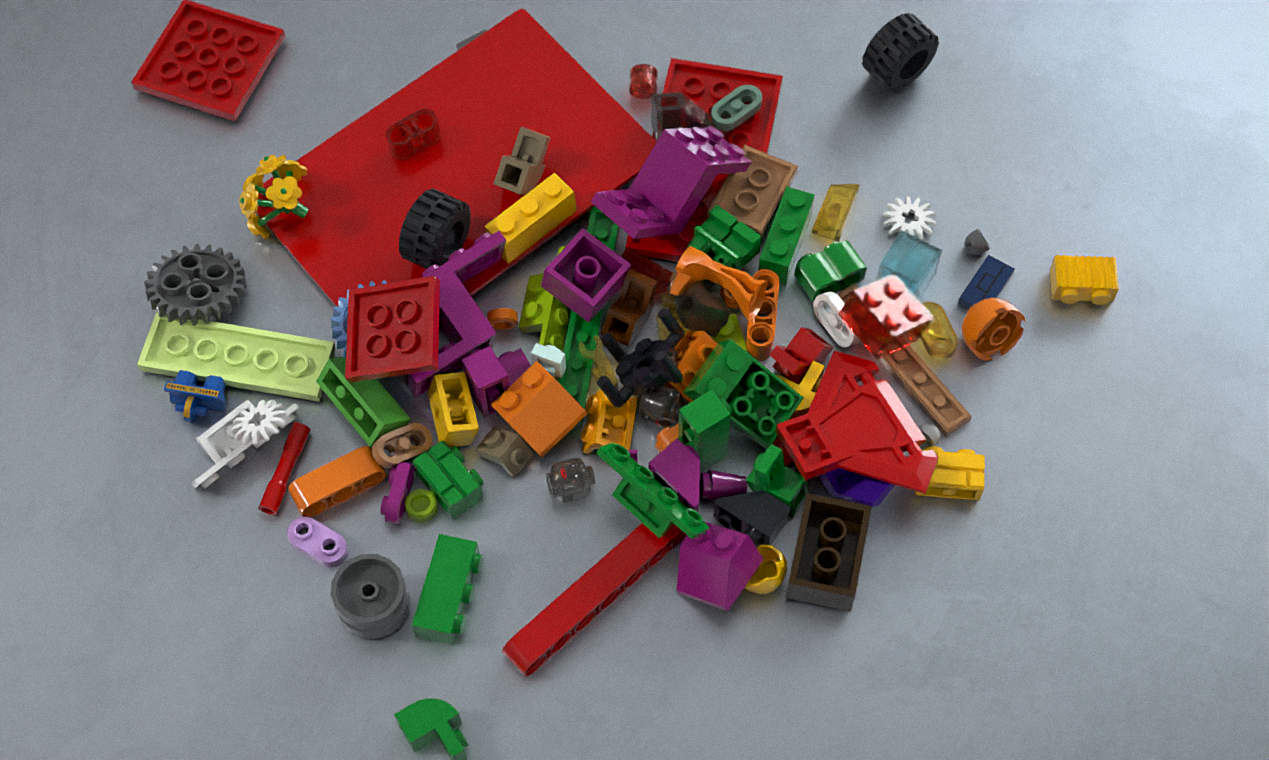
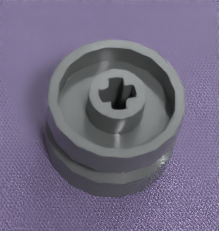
M361 554L346 561L337 570L332 580L331 598L342 624L352 634L364 639H380L394 633L404 623L410 609V596L400 568L391 559L379 554Z

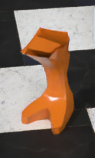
M689 246L680 257L676 266L678 273L670 294L680 296L695 282L705 279L710 280L729 290L746 319L755 325L754 316L758 313L765 300L768 279H754L747 272L724 266L712 260L704 252Z

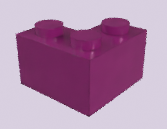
M491 346L483 350H474L466 358L462 359L470 394L483 418L497 412L491 404L531 367L521 348L513 352H505L497 358Z

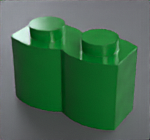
M848 240L839 243L835 241L828 244L823 252L808 253L802 256L796 264L794 276L814 303L818 295L827 292L836 293L845 290L854 283L858 284L865 278L867 267Z

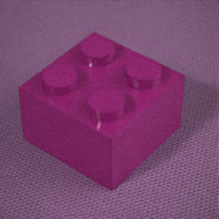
M582 228L545 268L541 287L590 323L622 287L631 264Z

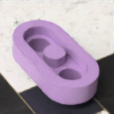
M310 517L295 519L287 529V536L292 547L323 566L336 567L342 564L348 556V546L343 536ZM303 528L309 529L304 535L298 534ZM328 544H335L334 549L329 551L325 550V547Z

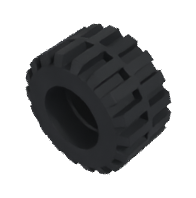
M913 13L901 14L886 23L874 35L863 54L862 66L886 90H900L916 80L926 70L937 52L939 38Z
M434 188L426 190L417 198L404 219L398 244L401 257L425 269L435 264L441 266L448 262V257L461 249L467 238L471 220L470 206Z

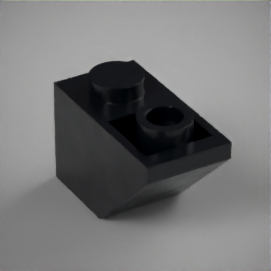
M762 490L718 498L714 503L713 516L724 528H733L740 533L748 535L755 546L772 545L788 522L791 507Z

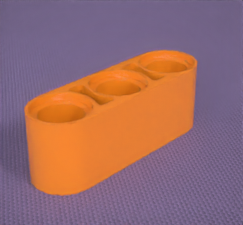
M768 269L759 270L753 275L754 279H768L766 288L770 290H766L765 300L757 313H763L768 316L761 317L756 314L754 316L755 325L750 321L747 324V351L758 361H764L770 357L775 338L779 277L775 272ZM755 340H763L766 343L759 344Z
M363 446L297 478L289 485L288 491L302 517L311 518L378 485L385 479L387 473L383 466L375 461L372 447Z

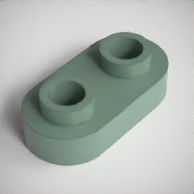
M742 85L732 91L712 107V124L722 131L733 130L760 110L762 104L761 91L752 85Z

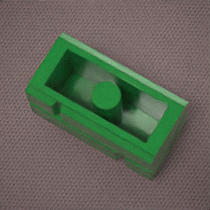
M440 441L431 447L428 452H424L415 458L412 464L415 474L427 489L436 496L437 501L448 515L455 519L464 513L467 508H471L482 500V486L484 482L475 469L468 471L463 465L465 459L457 447L453 446L450 449L444 441Z

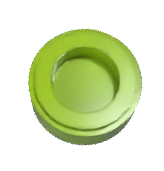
M416 489L409 493L405 500V509L408 517L418 523L428 522L433 519L438 511L436 496L427 489Z

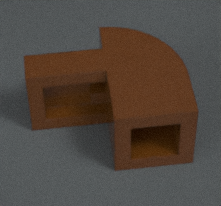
M630 269L626 273L619 299L608 309L601 334L611 333L617 342L629 347L640 334L655 304L652 300L658 281Z

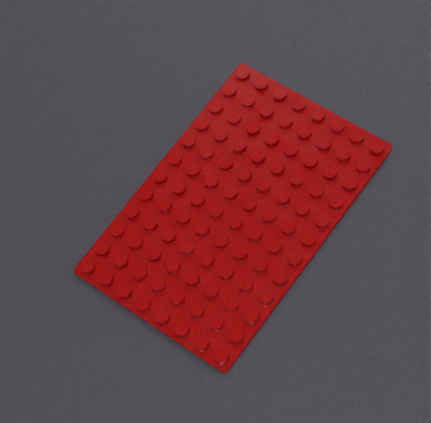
M518 9L296 160L300 166L307 168V174L297 181V187L302 191V196L297 201L309 208L303 219L292 212L288 215L281 212L267 222L266 226L331 302L338 307L339 298L347 299V290L357 289L358 284H361L363 287H369L370 281H373L375 285H381L383 280L386 283H393L423 277L422 273L426 269L403 259L399 253L398 244L401 228L408 211L417 198L426 190L434 188L470 206V227L462 248L466 251L474 246L475 240L486 233L485 226L526 195H520L494 185L502 156L512 154L520 127H526L547 135L551 139L542 163L546 166L536 186L555 173L574 191L577 211L509 264L501 258L494 265L464 282V287L472 296L595 207L591 200L596 192L618 190L635 178L657 141L525 9ZM274 177L265 181L262 188L267 190L268 187L273 186ZM258 194V199L270 201L266 196ZM258 206L256 214L262 219L276 208Z

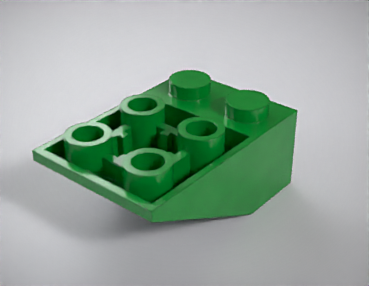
M731 339L719 342L683 391L685 395L694 401L710 390H713L717 397L724 398L731 408L730 426L766 449L769 448L778 436L776 425L788 421L804 398Z

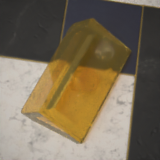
M830 184L811 233L840 242L858 197L860 185Z

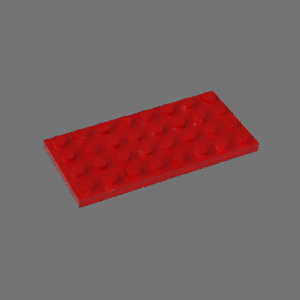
M671 58L652 137L658 141L664 129H678L679 127L684 129L693 127L708 128L709 126L716 128L711 122L712 107L738 87L752 85L757 87L762 93L760 110L733 130L719 131L723 134V139L729 144L737 145L741 149H743L744 145L768 154L783 76ZM729 173L716 175L681 233L633 239L628 235L625 253L678 262L694 238V228L698 225L701 226L708 219L707 211Z

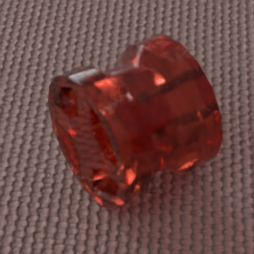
M649 64L633 66L630 70L631 82L629 84V93L638 99L654 97L657 94L656 81L658 79V70Z

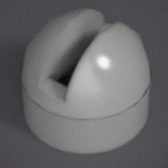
M925 423L918 427L926 438V442L919 445L922 450L938 444L941 438L938 427H932L930 423Z

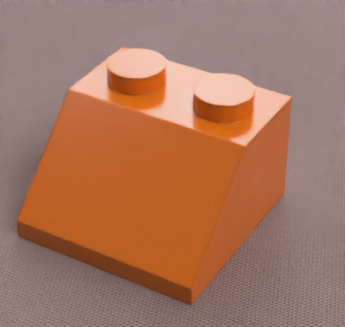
M537 361L491 404L541 457L547 454L588 414Z

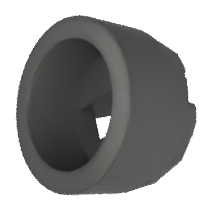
M979 229L971 232L965 239L964 246L970 247L967 252L972 255H980L990 250L985 237Z

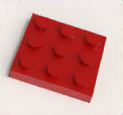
M435 275L349 290L345 379L350 382H358L438 370L440 280Z

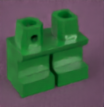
M716 204L709 212V218L701 226L698 225L694 228V238L687 246V249L691 246L713 258L712 260L724 266L741 270L760 252L761 236L741 221L738 222L737 218Z

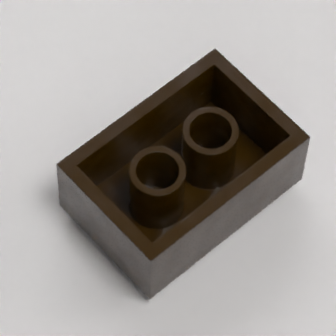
M809 493L806 494L786 598L851 612L857 590L872 506Z

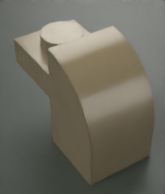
M520 127L512 154L502 156L494 185L520 195L527 194L534 189L546 166L542 163L551 137L526 127Z

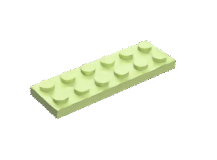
M156 312L137 366L140 371L176 377L180 370L189 371L196 375L197 381L202 382L206 381L207 376H219L223 378L226 386L319 402L323 390L316 380L328 359L333 358L336 347L335 343L331 341L209 321V324H206L201 319H198L196 326H193L191 320H187L184 325H180L179 318L168 322L167 315L159 317L158 312Z

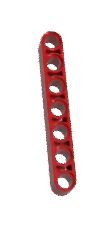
M641 523L518 631L504 645L502 653L525 677L530 676L666 556L687 535L673 523L666 535L659 538Z

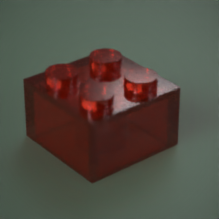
M895 273L854 290L838 313L840 318L877 360L918 341L934 319L925 306Z

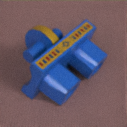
M180 370L174 382L166 381L164 391L169 392L171 404H176L175 411L183 412L184 421L194 423L198 415L207 416L208 410L225 413L228 404L224 398L226 385L222 377L207 376L204 387L196 386L198 379L194 373Z

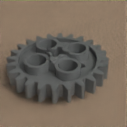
M196 244L194 250L190 251L187 246H183L182 253H178L173 249L171 250L172 257L160 256L162 264L153 263V271H147L148 280L144 281L147 300L150 302L151 309L157 310L159 317L167 315L168 322L179 318L180 325H184L187 320H191L193 326H196L198 319H203L206 324H209V317L211 316L220 320V312L223 311L231 314V305H240L239 298L245 297L244 289L247 288L244 267L240 265V260H234L231 252L224 255L223 248L221 247L213 252L211 245H208L204 250H200L199 244Z

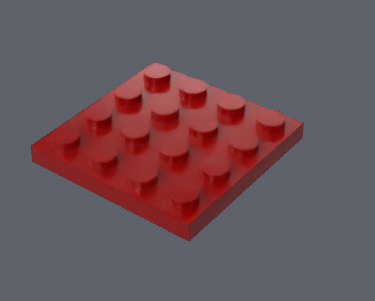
M183 0L131 81L134 90L236 122L285 39L284 29L197 2Z

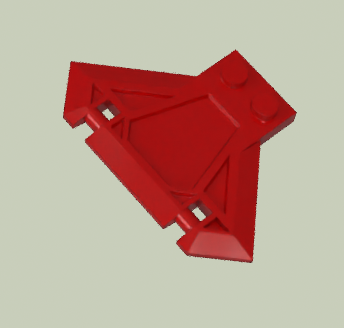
M834 350L808 413L777 424L776 433L804 480L841 468L926 494L938 461V456L933 449L927 451L921 449L919 445L925 443L926 438L886 379L876 380L873 375L880 371L875 362ZM862 381L864 385L859 386L857 382ZM907 451L910 456L905 457L903 453Z

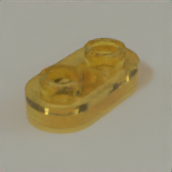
M935 302L921 303L915 310L913 323L927 353L938 360L952 357L958 345V338L944 309ZM924 319H930L933 323H927ZM942 344L945 348H939L936 345Z

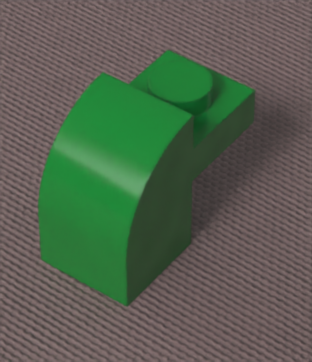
M772 444L764 454L758 455L754 462L753 470L746 478V482L753 492L764 490L790 506L789 516L792 518L806 499V494L809 493L808 481L804 480L800 473L785 466L782 449Z
M427 698L418 700L394 714L398 726L414 753L439 738L451 760H467L464 748L468 747V743L460 729L457 728L462 725L458 711L451 704L440 699Z

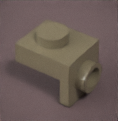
M496 426L485 435L482 442L475 449L481 458L502 465L507 473L513 477L519 474L533 456L532 451L519 434Z

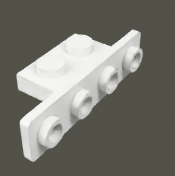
M248 399L196 438L198 443L215 462V465L191 483L194 489L200 484L207 488L220 478L217 471L227 464L231 469L246 457L242 452L250 445H253V442L249 440L247 445H243L242 438L236 441L234 439L236 433L232 434L231 429L235 426L233 425V420L242 417L239 415L241 410L250 411L249 405L251 402ZM296 403L285 410L287 416L280 418L286 421L285 425H279L280 429H283L296 418L293 414L299 408ZM256 418V422H254V425H260L261 420H263V418ZM259 440L258 445H253L255 449L265 443V440Z

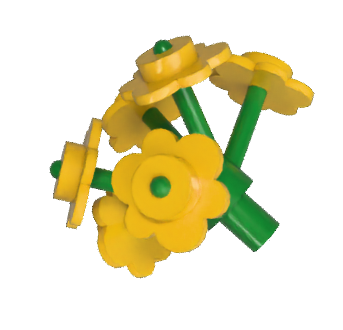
M275 155L264 157L259 162L260 166L256 168V173H253L245 180L242 187L243 192L239 198V207L248 219L247 226L255 236L261 235L265 240L270 235V231L265 224L281 212L287 215L292 212L303 219L309 208L297 201L302 196L301 189L297 187V181L307 174V168L300 166L297 161L286 160L285 155L277 158ZM271 173L274 177L273 186L268 187L266 190L262 188L264 175ZM258 194L266 196L270 201L258 199ZM258 206L276 208L262 219L256 215Z

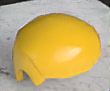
M759 545L756 547L764 560L744 587L752 593L765 595L773 592L781 585L785 578L787 560L785 555L773 545Z

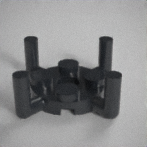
M663 308L658 312L659 319L670 332V335L665 340L652 341L650 338H645L637 343L635 351L627 354L611 333H606L601 337L600 341L618 363L615 372L623 387L618 391L607 376L600 377L596 384L614 407L621 408L632 395L646 394L644 389L651 386L656 390L667 381L676 384L682 382L683 374L677 367L676 357H678V354L674 348L684 338L685 332L668 308Z

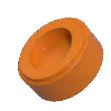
M497 308L487 313V320L494 330H511L518 325V313L510 308Z

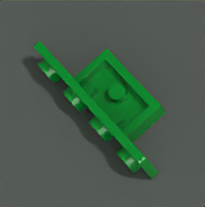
M615 443L599 447L596 454L623 477L612 493V496L656 536L660 538L666 535L673 523L691 539H695L707 532L709 526L703 522L702 516L695 510L686 507L672 489L664 487L654 478L651 470L639 465L632 459L626 448Z

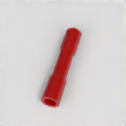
M298 422L292 424L271 481H269L258 506L261 512L268 515L277 514L293 468L310 434L311 429L308 426Z

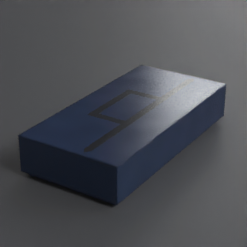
M988 255L960 296L958 304L969 309L981 300L992 297L998 298L1012 277L1015 268Z

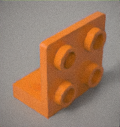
M688 330L685 333L684 338L674 348L678 354V357H676L677 367L683 374V380L678 384L670 381L664 384L665 387L674 388L689 403L693 400L685 395L683 391L717 345L705 331Z

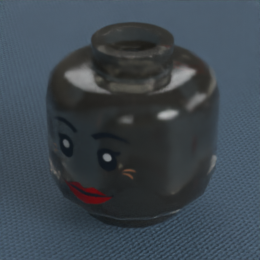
M664 385L655 390L651 386L644 390L646 394L638 396L637 407L639 408L640 417L644 422L660 428L672 427L679 423V409L686 404L683 401L682 395L677 390Z
M571 458L553 463L550 472L546 473V482L550 496L557 498L561 503H569L587 498L591 491V485L595 484V475L591 465L585 466L584 462L579 458Z

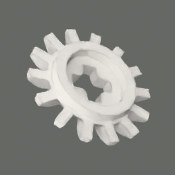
M906 196V204L899 198L894 200L897 206L890 203L887 204L886 208L891 211L883 212V217L890 219L883 222L884 227L892 225L891 230L888 232L890 235L897 232L899 233L898 240L902 241L903 237L906 236L909 237V242H914V236H918L921 241L925 239L922 232H926L929 235L933 233L928 225L936 226V221L930 219V217H935L936 214L933 211H926L930 208L929 203L919 207L921 198H917L914 204H911L910 197ZM909 213L915 214L914 219L918 221H911L908 224L902 215L907 216Z
M261 400L257 408L250 404L249 412L241 410L239 415L242 417L233 420V425L235 426L231 429L232 434L236 433L234 439L239 441L242 438L243 445H247L249 440L253 442V445H258L259 440L264 439L265 442L270 440L269 436L273 433L277 435L280 432L277 429L278 426L285 425L286 421L280 419L287 416V412L281 410L284 406L276 404L275 400H270L267 403L265 400ZM262 417L261 424L255 426L256 418Z

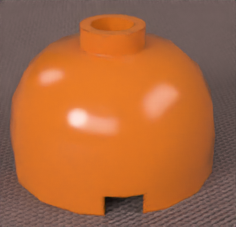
M993 297L981 300L969 308L961 326L963 341L979 359L993 360L989 355L1000 350L1002 356L1019 341L1024 331L1021 323L1022 320L1025 321V317L1007 300Z

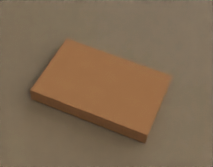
M744 145L742 149L745 152L744 156L752 162L746 172L729 173L707 211V217L709 218V212L717 204L737 218L738 222L741 221L758 233L762 239L778 210L786 186H791L798 173L799 166Z

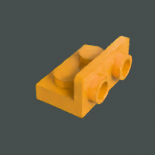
M601 389L594 395H591L585 407L588 413L587 423L581 432V441H584L582 452L589 454L594 449H599V447L610 443L619 444L630 450L638 398L631 396L621 408H616Z

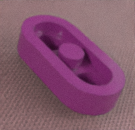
M400 462L397 467H392L390 471L389 486H391L389 496L383 497L380 514L385 515V522L400 525L405 513V500L411 492L415 471L412 463Z

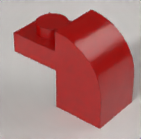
M801 327L787 347L776 345L770 353V356L776 360L772 367L786 379L799 385L813 361L822 364L834 347L812 329Z

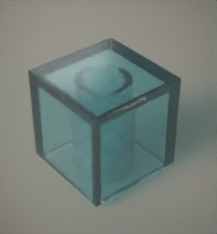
M901 230L880 263L875 288L916 308L936 275L942 250Z

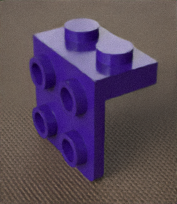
M841 468L819 475L830 495L872 507L880 505L895 486L894 484Z

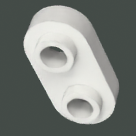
M827 292L818 295L813 303L815 316L834 341L841 347L857 344L862 337V327L856 317L836 293Z

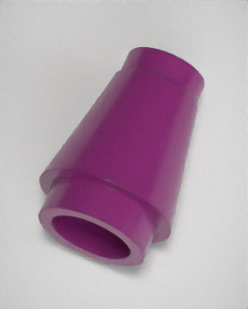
M710 469L708 472L700 473L699 495L700 498H707L709 502L722 497L747 493L748 484L746 476Z

